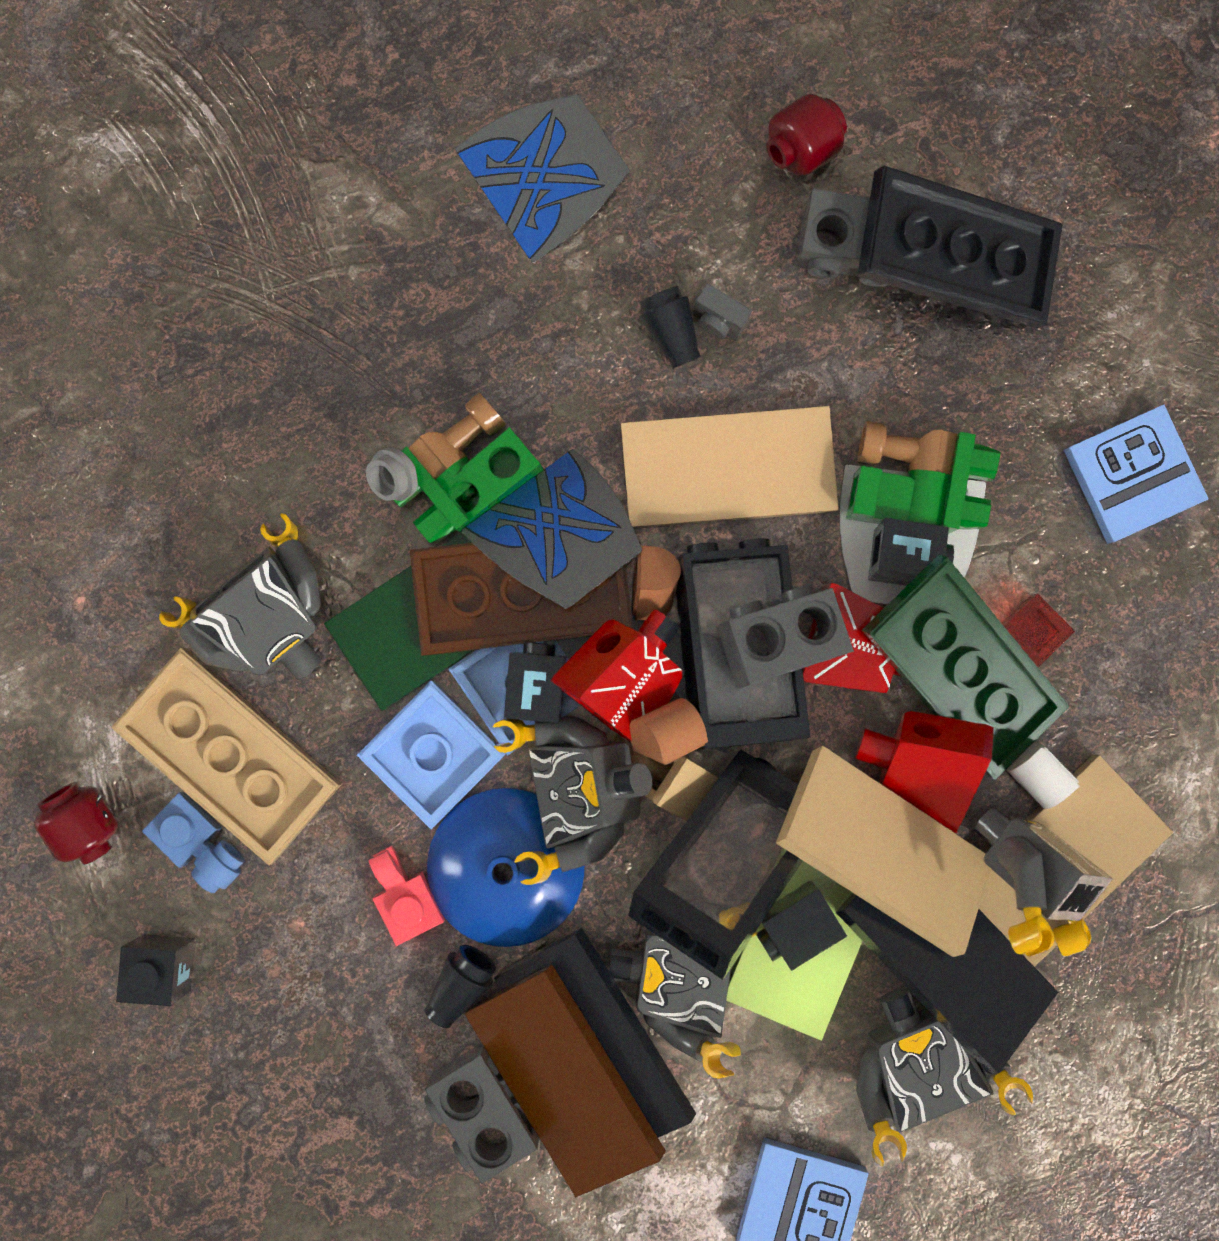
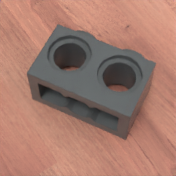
M812 189L805 206L795 267L807 268L810 275L819 278H836L839 274L859 277L857 273L870 198ZM830 229L836 232L840 237L841 244L838 246L823 244L817 236V231ZM859 277V281L862 284L868 286H889L883 283Z
M808 584L781 593L782 604L763 609L761 600H756L729 610L732 619L719 625L717 630L737 689L854 652L833 588L814 593L812 584ZM801 612L811 615L817 623L818 632L814 640L806 638L798 628V617ZM749 628L758 629L765 635L768 647L764 656L755 655L747 647L746 634Z
M482 1043L432 1073L425 1088L427 1093L424 1097L426 1107L438 1125L445 1123L455 1139L452 1146L457 1160L465 1171L469 1172L473 1169L481 1184L538 1149L539 1137ZM458 1081H468L477 1088L479 1095L472 1100L460 1099L454 1094L452 1084ZM486 1128H496L504 1133L507 1140L501 1145L492 1146L485 1143L479 1133Z

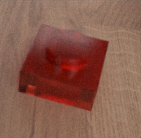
M1038 593L1030 595L1002 623L1037 667H1040L1075 632Z

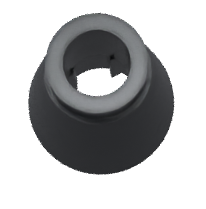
M678 286L663 290L639 302L644 313L640 318L666 359L669 360L672 369L701 357L698 350L688 296L682 297Z
M461 945L457 952L449 953L429 1003L424 1009L426 1016L434 1024L442 1028H450L454 1021L492 986V975L496 970L493 961L485 953L469 945Z

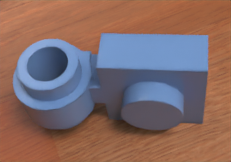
M185 792L178 793L142 830L178 868L186 866L195 857L194 864L196 867L191 871V875L203 889L210 893H215L219 888L226 889L242 872L240 866L245 862L243 855L225 840H221L216 845L210 842L222 827Z

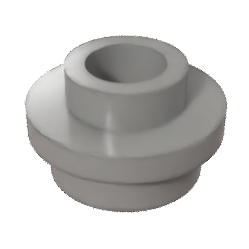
M387 447L378 451L366 468V478L371 490L383 500H405L412 496L417 489L418 479L413 462L396 448Z

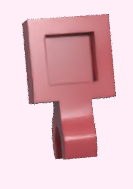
M392 845L374 854L373 858L368 860L375 877L385 888L384 891L373 897V901L396 946L444 923L445 918L434 900L423 871L408 878Z

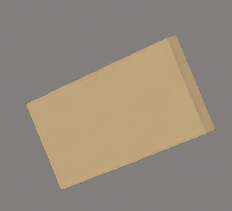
M829 406L621 423L628 518L633 529L830 513L839 510Z
M180 648L111 727L269 866L280 857L342 785L340 781L187 648Z
M821 746L813 750L776 844L952 957L965 954L991 869L983 861L986 854L826 747Z
M1095 754L1072 774L1079 781L1078 785L1080 787L1058 805L1050 809H1044L1040 805L1026 818L1044 825L1113 878L1082 917L1083 920L1174 833L1100 755ZM990 869L979 909L1009 940V927L1026 921L1024 912L1017 909L1015 890ZM1042 915L1049 923L1052 931L1053 928L1068 923L1067 920H1051ZM1055 938L1053 945L1047 951L1030 957L1025 953L1023 955L1035 967L1057 946Z

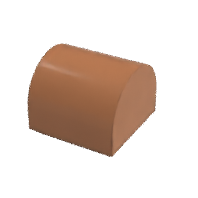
M641 546L642 552L636 557L632 589V616H634L635 620H646L653 609L667 615L673 607L681 567L677 558L663 548Z
M678 698L632 720L629 726L633 751L664 765L704 746L708 742L705 725L700 714L689 701L683 698Z

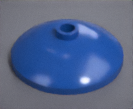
M495 788L477 793L462 801L447 814L432 839L427 859V876L434 900L444 918L456 930L479 943L497 947H513L537 941L554 931L564 922L579 898L583 886L585 866L563 873L561 868L554 869L546 881L538 884L525 885L520 882L525 879L534 878L539 868L533 858L514 863L518 855L531 851H541L546 855L556 852L555 847L546 848L536 793L518 788ZM499 863L510 865L513 870V877L508 881L498 880L494 875V866Z

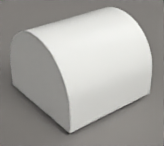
M1037 741L1030 745L1006 769L1044 809H1050L1058 805L1080 787L1078 785L1079 781L1045 746Z

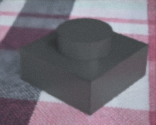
M707 283L695 302L693 315L699 318L698 325L710 335L719 339H725L727 335L737 341L745 329L753 310Z

